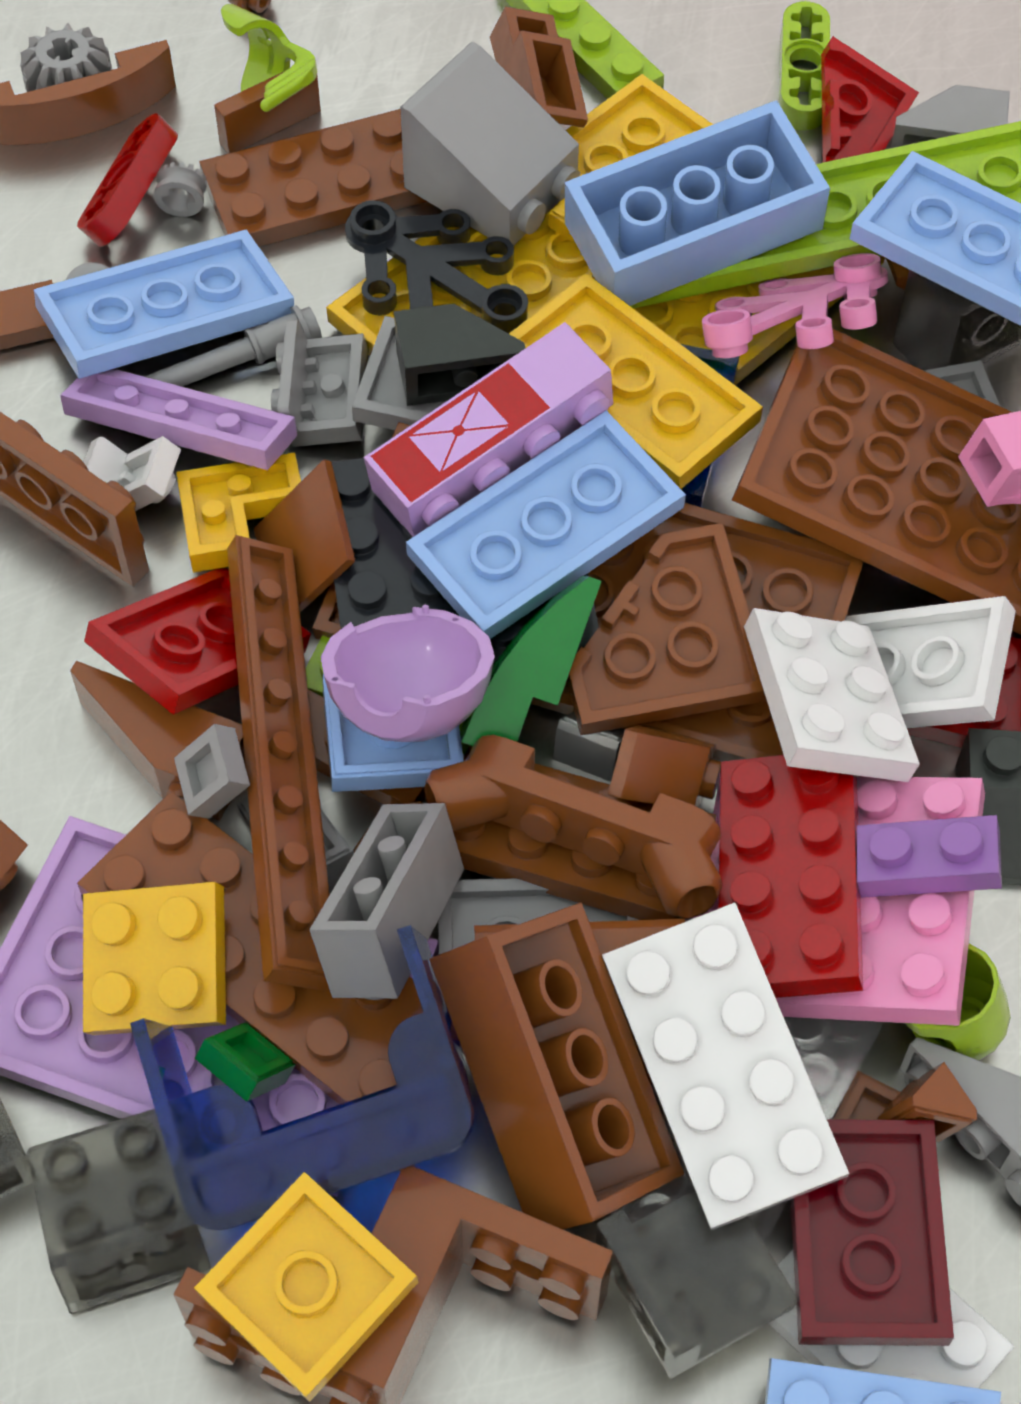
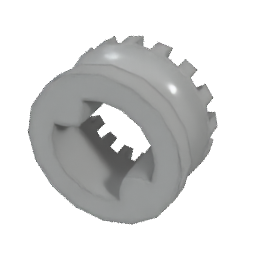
M172 162L170 167L165 164L163 169L159 170L157 186L154 191V200L158 207L164 212L177 217H188L201 211L204 204L207 181H205L206 176L201 174L200 169L193 170L194 165L191 164L188 167H184V162H179V166ZM172 188H179V189L186 190V191H187V195H185V192L182 191V190H181V194H177L178 189H174V190L172 191Z

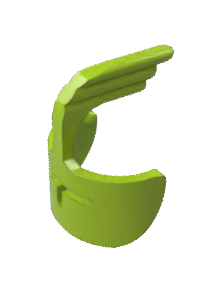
M225 4L222 7L221 15L226 28L237 36L248 33L249 56L241 81V92L280 74L265 86L264 99L260 103V108L264 112H269L315 80L318 72L315 56L309 50L290 42L278 25L234 4ZM290 60H293L295 63L290 67Z

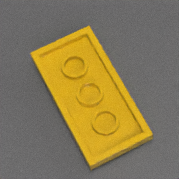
M587 273L509 333L523 341L525 348H527L566 322L611 369L613 405L607 410L608 413L680 489L761 422L762 405Z

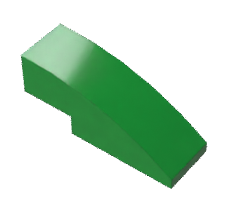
M582 575L554 596L521 628L494 663L491 678L482 702L464 721L460 730L462 743L474 746L476 740L487 735L505 737L517 742L533 697L558 706L602 581Z

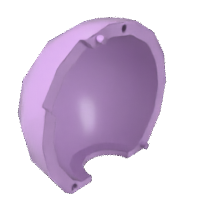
M423 605L422 608L413 607L412 613L381 616L357 626H353L352 622L348 623L330 637L321 655V662L330 698L342 715L361 731L384 741L424 742L448 734L465 721L478 707L484 698L491 678L495 655L489 636L474 622L448 611L429 609L428 605Z

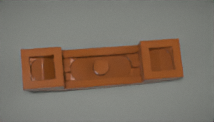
M167 40L115 53L117 69L15 95L10 81L0 83V145L41 144L83 136L118 124L151 107L176 87L170 47Z

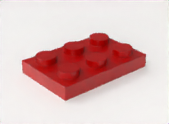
M226 567L214 569L89 621L84 642L173 715L238 685L229 569ZM301 626L305 653L311 633Z

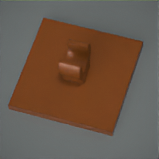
M323 459L254 527L256 540L293 549L300 612L332 584L334 579H337L355 562L332 462Z

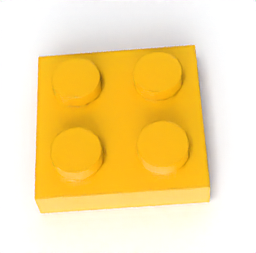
M216 882L83 894V1033L106 1035L226 1025L224 886Z
M303 1172L194 1289L310 1402L419 1282L416 1274L308 1174Z

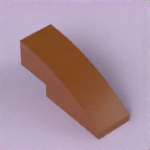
M505 6L490 35L495 61L558 124L584 128L588 122V116L571 40L558 37L553 15Z

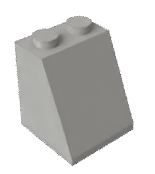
M470 42L400 106L404 188L443 211L448 209L464 211L470 218V227L488 238L501 236L510 240L514 246L525 234L530 235L534 233L543 222L545 215L560 200L565 198V182L580 176V171L578 170L579 143L480 45L474 42Z

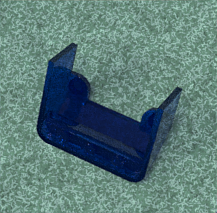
M409 925L397 929L423 1013L412 1016L400 1023L390 1038L388 1056L397 1085L263 1131L253 1101L246 1102L226 1085H216L192 1093L172 1026L145 1018L130 1023L180 1196L187 1214L195 1223L210 1230L238 1228L258 1221L303 1172L308 1174L329 1195L453 1153L469 1139L474 1127L475 1114L462 1047L429 960L432 958L427 939L413 926Z

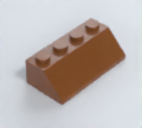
M582 902L484 936L429 959L523 1213L563 1230L594 1222L684 1175Z

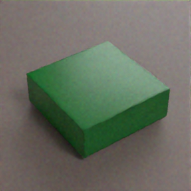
M241 1023L204 1039L194 1058L246 1102L284 1085L296 1065L292 1062V1059L247 1023Z

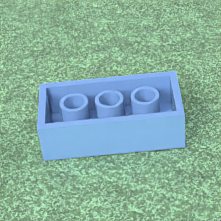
M775 100L566 181L565 225L595 280L631 306L822 230L830 187L778 101Z

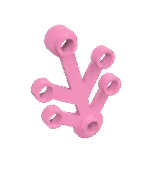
M860 253L837 259L833 263L834 273L831 275L795 279L779 278L765 281L759 285L760 296L730 297L722 299L715 304L716 312H712L702 319L705 345L712 349V355L716 358L738 357L748 351V343L753 339V335L802 314V319L795 323L798 347L802 349H819L829 346L834 342L832 319L827 317L828 302L842 296L845 299L839 304L841 326L845 329H864L877 323L876 302L872 297L877 295L878 288L888 283V271L881 267V260L878 255Z

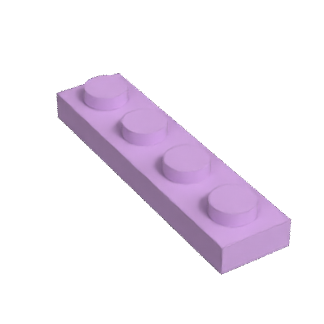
M111 369L81 379L77 378L60 395L65 415L147 438L158 439L163 436L177 446L268 470L297 437L294 416L117 369Z

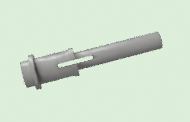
M295 305L290 307L291 314L252 329H245V338L144 377L183 387L252 359H255L259 365L264 363L265 360L276 357L277 344L284 342L286 320L299 319L307 339L322 338L321 330L310 306L300 309Z

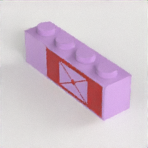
M566 322L562 323L363 457L372 491L414 537L608 410L613 405L611 369Z

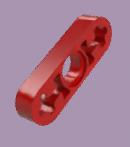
M158 113L147 117L130 134L78 220L77 227L99 247L110 243L128 224L178 138V133Z

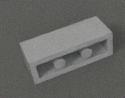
M445 803L383 804L312 924L310 933L332 998L398 999L464 871Z

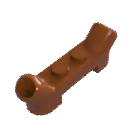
M496 735L482 736L476 740L465 761L432 770L426 779L424 788L426 802L445 803L453 832L494 821L522 831L536 841L551 842L586 854L591 860L599 864L614 865L630 872L647 876L666 913L675 918L688 919L704 914L713 907L722 889L721 876L710 858L721 838L720 827L714 818L703 809L682 800L660 793L650 812L641 810L534 771L535 748Z

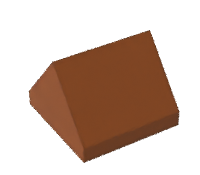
M945 1062L923 1074L919 1079L909 1083L877 1117V1120H934L936 1142L939 1143L976 1121L977 1109Z

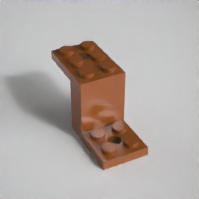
M404 1163L371 1234L417 1275L419 1283L318 1393L331 1398L329 1404H400L463 1264L472 1267L470 1273L473 1277L492 1288L510 1291L512 1285L538 1295L539 1305L559 1317L568 1320H578L580 1314L596 1321L608 1293L613 1251ZM187 1267L173 1295L185 1320L184 1326L190 1331L191 1336L196 1338L193 1346L206 1356L227 1365H233L236 1358L240 1357L263 1368L260 1376L266 1382L287 1393L301 1395L196 1292L194 1287L205 1277V1274Z

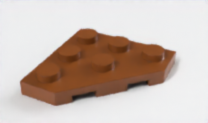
M723 523L662 533L650 549L648 558L632 581L628 580L606 611L600 626L584 648L581 647L577 652L567 678V685L580 735L767 701L744 629L750 613Z

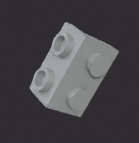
M299 319L286 320L284 342L278 343L276 346V363L280 374L279 388L272 390L271 409L272 411L295 417L297 437L291 443L293 447L362 440L363 423L353 421L352 404L368 363L369 349L363 333L307 339Z

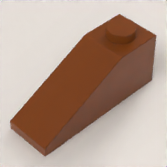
M77 660L72 666L70 672L82 706L163 799L172 791L184 800L174 757L213 724L235 728L245 764L242 724L196 706L173 715L134 682ZM230 802L211 818L220 821Z

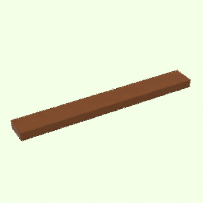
M236 535L228 546L227 553L245 767L250 783L247 791L263 981L328 991L329 986L310 933V928L330 893L293 549Z

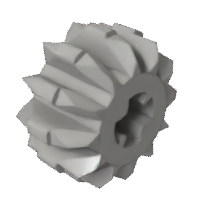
M69 23L62 30L54 31L46 26L45 36L29 37V47L20 52V67L27 92L113 70L109 51L104 44L103 38L93 36L89 27L73 31Z

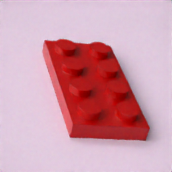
M784 755L721 762L719 874L722 880V889L719 894L718 909L734 902L736 903L775 998L863 991L861 896L857 885V775L789 767L786 764Z

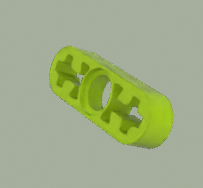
M810 1L796 2L786 8L783 14L780 35L779 105L793 128L801 131L812 130L822 124L821 54L830 41V15L823 6ZM801 27L809 28L810 39L801 38ZM797 60H807L816 64L817 68L813 70H800L791 63ZM799 92H809L808 105L800 104Z

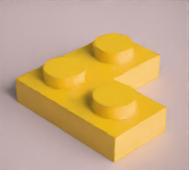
M295 452L280 455L268 470L233 462L176 472L193 573L229 567L227 548L234 537L239 535L250 538L247 520L266 517L301 482Z

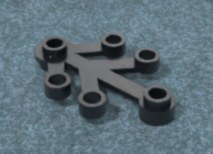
M375 200L362 202L352 210L345 224V235L347 242L353 249L364 253L366 281L362 285V302L364 309L368 313L378 316L386 315L392 312L397 305L396 285L387 276L388 253L406 265L410 309L420 306H433L431 282L481 313L483 320L508 334L528 319V298L523 290L510 284H500L487 289L454 268L457 266L480 265L484 272L499 276L508 273L514 265V246L507 238L493 236L485 239L483 242L467 243L470 239V218L464 211L448 209L435 215L398 217L388 204ZM449 227H458V228H460V229H457V230H449V229H447V228H449ZM437 236L438 241L442 245L420 246L410 239ZM501 254L503 257L494 258L490 255ZM378 293L386 294V296L381 298L373 297L374 294Z

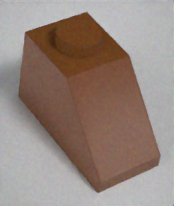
M645 724L627 728L624 731L608 795L654 804L658 795L662 793L700 807L702 797L713 800L720 780L721 761L713 759L717 744Z

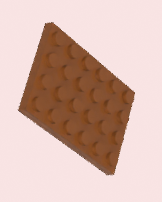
M833 329L834 342L829 346L819 349H802L796 345L732 497V501L949 602L1006 596L1016 610L1012 631L1021 635V504H1001L987 507L958 458L983 419L1012 412Z

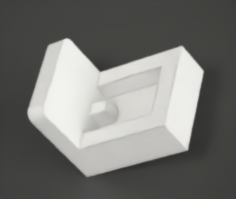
M101 436L91 442L83 462L91 473L104 482L108 483L112 480L122 485L135 500L136 511L151 503L157 504L170 493L175 484L176 476L173 471L181 449L162 436L127 454Z

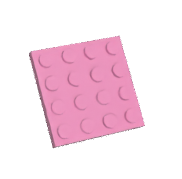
M721 776L719 780L718 791L713 814L717 815L716 823L719 827ZM857 776L858 825L983 816L985 790L982 778L911 777L909 782ZM720 840L710 856L718 873ZM975 890L861 898L863 991L776 998L783 1017L960 1026ZM719 896L713 907L704 914L718 909Z

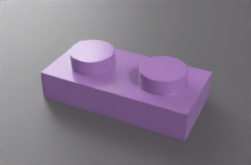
M997 815L857 825V885L861 898L1002 889L1000 830Z

